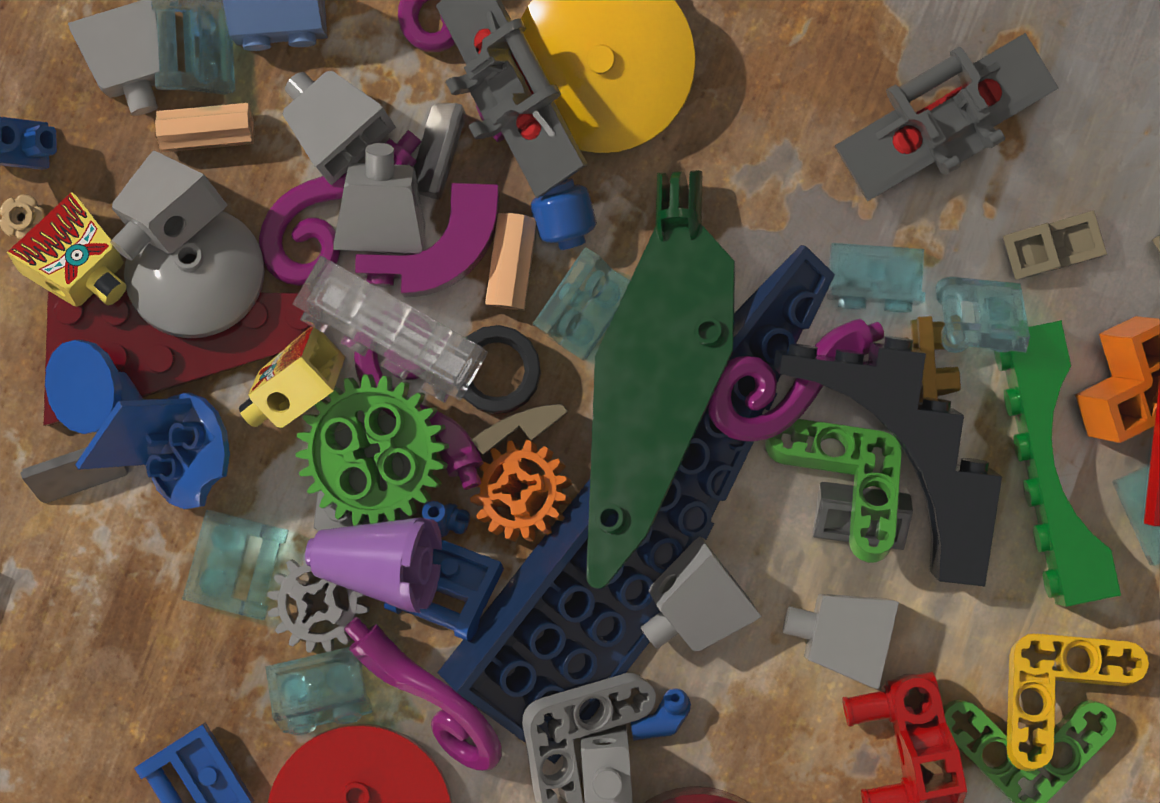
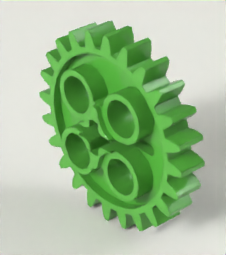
M372 374L363 375L361 388L354 378H345V393L335 386L334 391L329 394L330 402L322 399L315 404V407L320 412L318 415L306 414L303 416L305 422L312 426L311 431L297 433V438L308 443V449L296 452V457L308 459L309 466L302 469L299 475H313L315 482L307 490L308 494L322 491L325 495L319 507L323 509L334 503L337 504L335 518L338 520L344 518L351 511L354 526L361 525L367 515L371 524L382 522L384 513L388 521L400 520L399 508L408 516L416 514L417 509L413 500L416 499L424 504L430 502L432 499L425 490V487L436 488L442 484L433 475V471L448 467L446 462L436 458L437 452L449 448V444L437 442L435 435L445 430L446 427L440 424L431 425L429 421L438 411L437 408L432 407L424 410L420 408L425 398L423 392L416 393L410 398L407 397L410 386L408 382H401L392 390V376H382L376 387ZM384 408L390 409L396 417V426L389 434L380 429L377 420L379 413ZM360 410L363 411L365 415V428L362 422L358 420L357 413ZM340 423H345L352 431V441L347 448L341 447L335 440L334 433ZM378 443L381 452L376 453L374 457H366L364 449L371 446V444ZM397 453L407 456L411 463V470L406 478L397 476L392 469V461ZM355 467L360 468L367 478L366 488L361 493L355 491L349 483L350 472ZM380 474L387 483L385 491L380 487Z

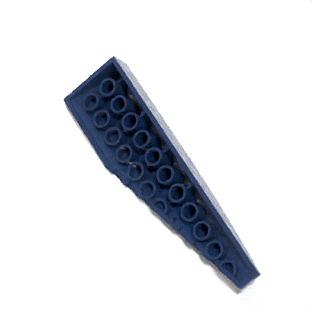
M800 245L734 313V343L730 360L740 356L758 357L770 365L776 375L777 383L781 374L773 368L776 350L789 351V344H796L803 329L810 328L835 276L807 246ZM747 375L735 383L731 393V402L735 412L740 416L747 418L762 415L764 409L770 410L778 393L775 394L773 400L766 407L757 411L750 410L745 405V398L754 390L755 380L752 376ZM706 409L648 536L610 583L602 589L593 588L587 582L589 479L562 513L565 517L564 520H557L551 527L552 532L543 537L481 616L478 629L472 640L469 642L462 640L437 673L455 692L523 742H525L522 725L523 714L533 701L625 674L650 643L641 626L661 612L649 593L651 585L694 540L700 536L707 540L715 524L711 521L719 502L727 499L754 441H739L728 437L714 425ZM617 513L611 514L607 518V527L614 526L619 518ZM588 699L581 705L579 709L580 719H591L600 707L598 699ZM549 713L544 715V723L538 726L546 733L548 741H555L549 735L548 722L554 719ZM553 754L547 759L556 764L562 755Z

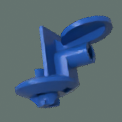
M73 340L62 343L51 354L45 375V388L49 405L57 419L69 430L81 434L96 433L75 464L78 470L146 465L148 477L152 478L156 490L169 504L184 510L205 506L212 486L219 479L227 476L230 458L227 430L219 412L205 398L192 393H183L171 396L168 399L144 400L129 376L125 372H118L109 354L96 343L85 340Z

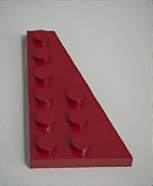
M127 290L112 305H106L93 293L82 305L77 307L48 291L45 375L51 354L62 343L73 340H85L96 343L107 352L118 372H125L141 396L145 397L200 380L203 377L233 370L268 357H275L313 324L325 334L326 311L316 304L318 294L260 292L252 309L244 318L229 329L207 337L182 338L163 333L148 324L135 310ZM321 294L318 303L326 308V303L323 301L326 295ZM45 388L43 426H51L60 423L49 405Z

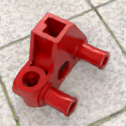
M932 671L921 674H904L896 679L886 680V685L882 686V691L842 698L844 714L849 727L887 718L890 723L892 722L903 773L901 783L867 790L861 789L862 803H964L968 791L960 752L946 723L938 683ZM916 687L918 692L924 693V700L920 702L919 708L915 710L911 706L904 704V697L909 696V690ZM933 761L942 769V773L923 777L920 764Z

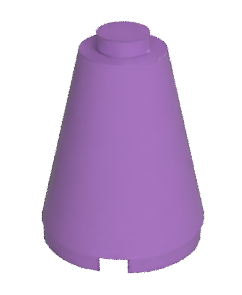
M423 517L323 529L318 531L315 537L308 541L305 550V561L307 566L311 567L313 575L405 611L421 613L420 609H427L430 606L437 589L441 565L432 563L433 549L442 550L441 533L434 519H425Z

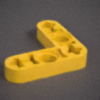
M1027 634L1016 641L1009 655L1007 754L1011 763L1020 770L1035 771L1047 765L1052 759L1055 727V681L1129 686L1142 679L1148 671V656L1143 648L1136 643L1128 641L1047 634ZM1032 644L1035 645L1036 653L1050 655L1055 652L1054 645L1059 647L1055 661L1041 660L1035 664L1034 668L1030 667L1029 659L1022 658L1021 652L1029 649ZM1078 647L1088 653L1091 663L1087 672L1079 673L1070 668L1067 663V653L1071 648ZM1100 649H1103L1105 651L1103 657L1101 655ZM1123 653H1127V660L1135 662L1136 667L1128 671L1127 675H1123L1122 667L1112 665L1102 668L1104 675L1099 674L1102 659L1116 660ZM1055 662L1058 671H1054L1052 669ZM1031 689L1041 695L1044 705L1040 714L1030 715L1022 710L1019 698L1024 690ZM1019 722L1028 725L1043 723V729L1037 728L1033 730L1032 742L1033 745L1041 747V754L1034 756L1032 762L1028 761L1027 753L1019 751V745L1027 742L1029 727L1019 729Z

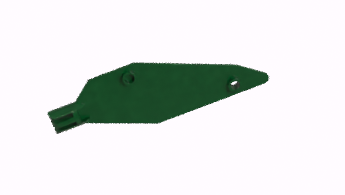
M700 170L690 171L689 190L687 178L683 171L673 172L670 183L666 173H657L656 227L595 355L587 582L596 589H602L610 583L648 536L733 353L735 261L702 225L703 172ZM617 513L619 516L617 523L614 526L607 527V518L611 514Z

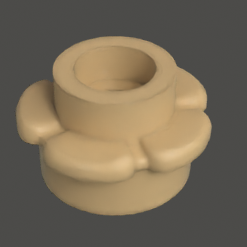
M22 194L16 199L9 198L0 208V214L2 215L0 220L1 229L8 236L12 237L15 235L18 239L23 238L45 217L44 210L37 205V200L29 195ZM24 213L25 219L19 221L17 218L18 214Z

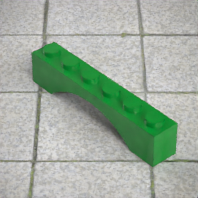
M1062 320L1001 333L998 335L999 343L994 345V355L999 371L1006 372L1009 389H1004V402L1008 415L1010 417L1015 416L1019 434L1013 436L1014 448L1020 462L1025 461L1028 479L1023 481V489L1028 506L1035 507L1038 525L1033 526V536L1039 553H1045L1048 570L1043 571V583L1049 598L1055 599L1056 605L1065 607L1121 596L1112 550L1093 535L1076 515L1063 492L1054 463L1052 446L1054 409L1060 388L1071 368Z

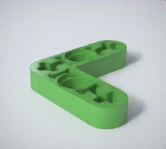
M798 419L782 433L766 439V451L775 462L854 475L849 536L850 549L857 558L868 563L879 562L889 554L896 537L902 453L901 446L893 435L879 430ZM783 434L791 435V441L794 442L792 448L783 447V440H781ZM808 436L814 437L811 453L806 452ZM828 438L839 440L845 447V453L840 457L828 456L821 449L820 443ZM874 447L882 448V455L886 456L880 468V473H872L875 468L876 458L875 454L872 453ZM873 486L881 488L885 491L888 502L882 506L871 505L865 500L863 490ZM871 520H879L875 533L876 539L880 540L877 547L869 546V540L865 538Z
M953 700L943 708L946 723L958 748L1013 803H1047L1112 737L1117 724L1114 713L1103 703L1087 700L1076 705L1054 727V744L1058 742L1069 744L1072 749L1071 761L1068 765L1061 768L1053 767L1050 762L1043 766L1045 770L1055 775V777L1049 781L1048 778L1042 775L1034 784L1037 794L1033 798L1026 794L1019 798L1018 794L1022 790L1018 784L1019 780L1024 777L1031 781L1041 771L1018 769L1011 763L1008 754L1005 762L999 767H988L983 761V749L990 742L997 741L1003 743L1007 750V736L980 708L969 701ZM970 710L972 715L968 721L981 734L985 726L990 730L976 740L971 750L967 747V744L973 742L974 739L960 728L955 732L952 730L956 723L952 715L956 711L966 714ZM1087 712L1094 715L1101 712L1102 716L1098 720L1102 726L1101 730L1095 732L1089 729L1080 737L1081 740L1087 742L1083 749L1078 741L1066 735L1070 728L1073 732L1079 734L1086 727L1087 721L1083 717ZM1035 746L1027 754L1028 761L1032 762L1034 756L1041 754V747Z

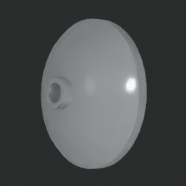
M221 211L174 253L167 254L148 243L132 261L126 259L124 280L128 296L135 310L148 324L172 336L201 338L229 329L244 318L252 309L260 295L264 282V260L255 236L246 225L234 216ZM193 254L197 256L196 260L191 264L182 263V259L186 255Z

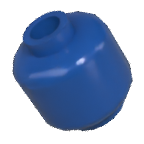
M572 178L566 179L542 197H535L531 202V210L536 221V228L540 239L546 243H558L560 250L571 249L586 243L584 235L591 232L597 224L588 189L582 185H575Z

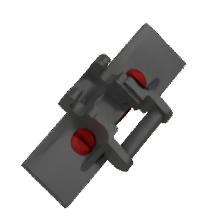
M441 0L436 7L466 63L464 67L465 75L451 77L445 83L452 95L470 92L480 110L484 121H476L469 125L474 138H488L502 132L536 198L542 197L588 165L554 102L561 95L557 85H551L523 33L526 27L522 19L511 20L501 0Z
M1026 33L975 63L971 62L961 47H957L950 51L948 59L900 87L895 84L886 89L887 96L895 110L836 144L834 147L868 202L934 162L942 174H949L959 168L964 160L985 148H993L1005 140L1003 132L1000 129L996 131L993 127L1056 91L1058 86ZM958 75L960 87L915 113L910 105L911 101Z

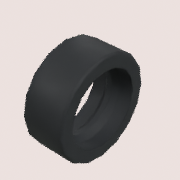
M501 325L482 327L468 335L458 349L473 358L477 351L487 344L503 343L510 345L518 351L523 360L525 370L523 380L514 392L501 397L488 396L479 391L471 380L470 372L464 382L456 386L462 397L478 410L492 414L513 412L525 405L538 388L541 376L539 355L531 341L516 329ZM456 351L455 356L466 361V365L459 377L454 376V382L460 383L471 365V359Z

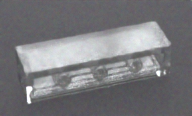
M323 256L319 257L293 302L294 306L304 311L300 318L301 321L324 334L329 326L344 334L340 342L341 344L364 357L369 349L384 357L380 365L381 367L404 380L409 372L425 381L421 390L444 403L449 395L459 401L462 400L488 354L483 347Z

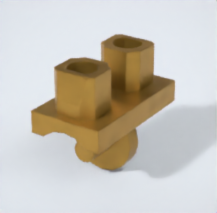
M932 316L917 317V319L911 320V339L914 340L913 348L926 353L919 402H923L924 397L938 399V396L960 391L959 368H936L934 351L957 348V325L940 321L933 322Z

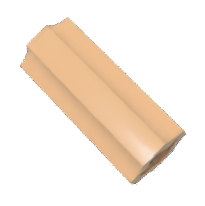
M249 103L156 111V137L159 149L162 152L254 144V120Z
M498 213L485 301L486 306L525 311L537 229L535 218L514 213Z

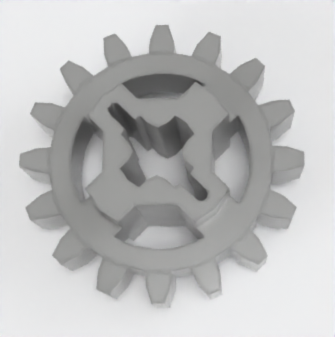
M304 553L303 566H300L293 559L289 560L286 564L290 574L287 576L277 573L273 577L281 585L280 590L269 591L267 597L278 602V607L268 611V616H280L282 623L277 626L275 631L279 634L289 630L292 633L289 640L290 646H295L303 639L306 641V651L309 653L315 650L318 642H322L325 651L330 652L334 650V638L337 637L344 645L351 641L350 636L344 630L345 626L356 618L357 614L369 612L370 607L359 603V597L363 596V594L346 588L349 597L348 608L341 604L338 593L339 585L324 579L314 584L300 580L299 577L311 571V567L306 564ZM327 588L324 602L329 605L328 610L321 609L310 616L314 602L308 598L309 594L315 595ZM289 596L296 600L299 615L296 620H294L290 613ZM328 620L333 624L339 625L329 632H311L319 621Z

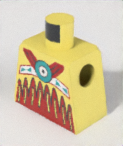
M72 192L7 252L15 267L23 276L76 307L82 305L93 293L106 305H112L122 297L126 290V284L114 274L123 264L119 252L110 243L111 239Z
M313 324L258 372L248 394L250 398L239 406L240 414L252 427H258L269 418L276 427L283 428L334 391L345 356Z

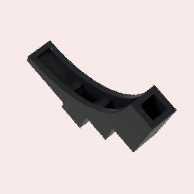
M885 336L884 344L870 343L868 361L863 360L864 353L836 349L835 357L817 355L818 347L803 344H789V351L776 350L773 368L779 374L817 382L849 396L872 412L895 436L915 469L926 499L931 531L930 572L940 582L985 587L1002 476L989 468V462L980 459L961 458L960 465H957L964 415L951 408V401L924 397L922 405L919 404L926 353L913 348L914 340Z

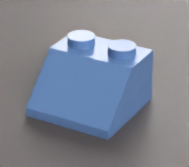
M223 0L229 36L236 45H243L244 50H267L271 48L270 43L289 41V46L309 47L316 45V39L328 38L325 0Z

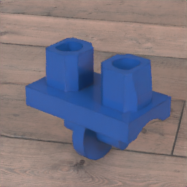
M0 117V165L40 170L49 168V156L57 152L56 129L48 126V122Z

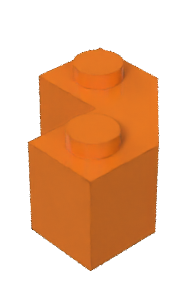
M1135 316L1099 334L1112 376L1075 394L1088 437L1122 443L1155 425L1160 380V319Z

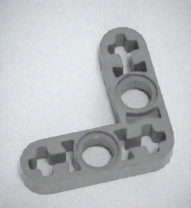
M625 673L537 699L525 709L522 725L535 803H558L557 794L552 790L558 788L560 796L567 803H583L573 739L636 721L647 716L654 707L656 694L654 688L640 675ZM635 688L640 693L634 696V703L629 705L624 699L631 696V689ZM610 694L616 701L611 702L608 695ZM588 699H598L600 702L598 713L589 720L580 719L579 709L581 705ZM547 713L554 718L548 722L549 735L555 741H548L546 733L538 726L544 723V715ZM553 754L562 755V768L553 775L543 774L542 768L545 760Z

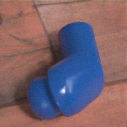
M431 501L426 503L422 509L423 518L434 519L437 522L441 538L446 536L450 530L456 534H463L468 528L471 515L467 510L458 509L456 504L449 503L443 506L437 501Z
M678 688L670 689L664 694L661 703L653 715H647L639 720L632 721L633 741L667 737L677 733L690 713L691 702L687 694Z

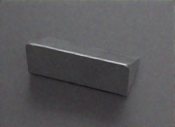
M438 103L431 108L417 154V162L414 165L420 195L437 200L442 197L466 118L465 110L461 104Z
M85 447L24 468L20 473L22 479L41 502L48 503L124 477L128 474V467L78 470L75 464L87 448Z
M831 482L820 483L813 537L849 542L854 486ZM873 488L863 490L865 500L871 505L882 506L888 502L887 495L883 490ZM899 492L896 537L892 546L893 549L904 550L913 514L912 499L910 494ZM871 520L870 527L865 535V538L869 540V545L877 546L880 541L875 536L876 525L879 520Z

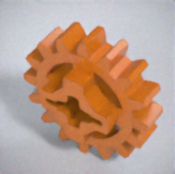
M530 440L525 441L522 450L514 441H508L507 453L504 454L496 448H492L490 451L494 459L491 464L484 462L479 467L484 471L483 477L480 478L481 484L477 486L480 488V493L470 497L471 503L483 506L476 515L477 519L484 523L491 521L488 528L490 532L498 536L504 531L505 538L516 542L520 532L523 538L529 542L535 540V529H539L547 535L550 534L552 531L548 521L551 518L563 521L565 517L558 511V507L560 504H571L572 500L562 493L563 488L572 485L571 479L558 475L566 467L564 462L559 459L551 461L554 452L545 446L537 452V445ZM527 462L538 464L546 475H532L531 468L527 466ZM521 483L528 485V489L521 491ZM521 491V499L514 497V493ZM546 499L545 504H544L543 507L538 511V509L540 508V506L542 505V503H543L544 500ZM497 507H510L511 515L515 517V521L504 518Z

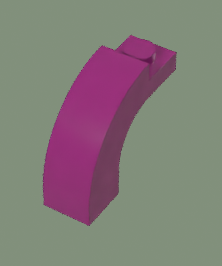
M451 183L449 223L444 234L432 247L421 253L407 256L356 254L355 273L361 278H366V285L394 286V279H401V294L404 297L430 295L456 284L479 264L492 243L499 213V186L496 184Z

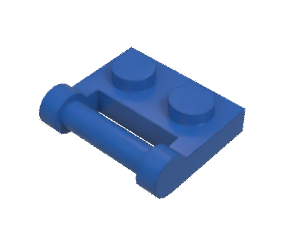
M442 540V550L433 549L432 564L441 565L436 591L466 602L461 613L431 602L427 609H420L421 613L408 612L384 603V608L397 614L405 611L451 629L456 637L469 642L476 634L480 617L504 568L498 560Z
M206 722L134 768L141 780L143 778L147 779L161 803H183L161 768L168 762L172 763L196 803H253L255 801Z

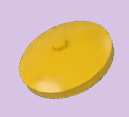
M532 0L523 13L521 19L526 27L523 33L551 85H557L561 93L554 102L580 150L594 153H612L640 146L663 132L674 121L685 105L694 81L696 52L689 23L675 0Z

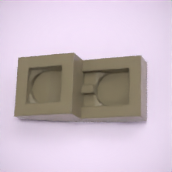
M1094 210L1003 236L1015 280L1107 255Z
M562 404L528 409L497 422L475 436L471 441L482 455L489 453L492 448H495L520 427L529 439L533 441L564 417L568 411Z

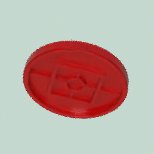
M350 724L320 733L297 749L279 771L271 788L268 803H452L447 782L437 763L414 740L387 727L371 724Z

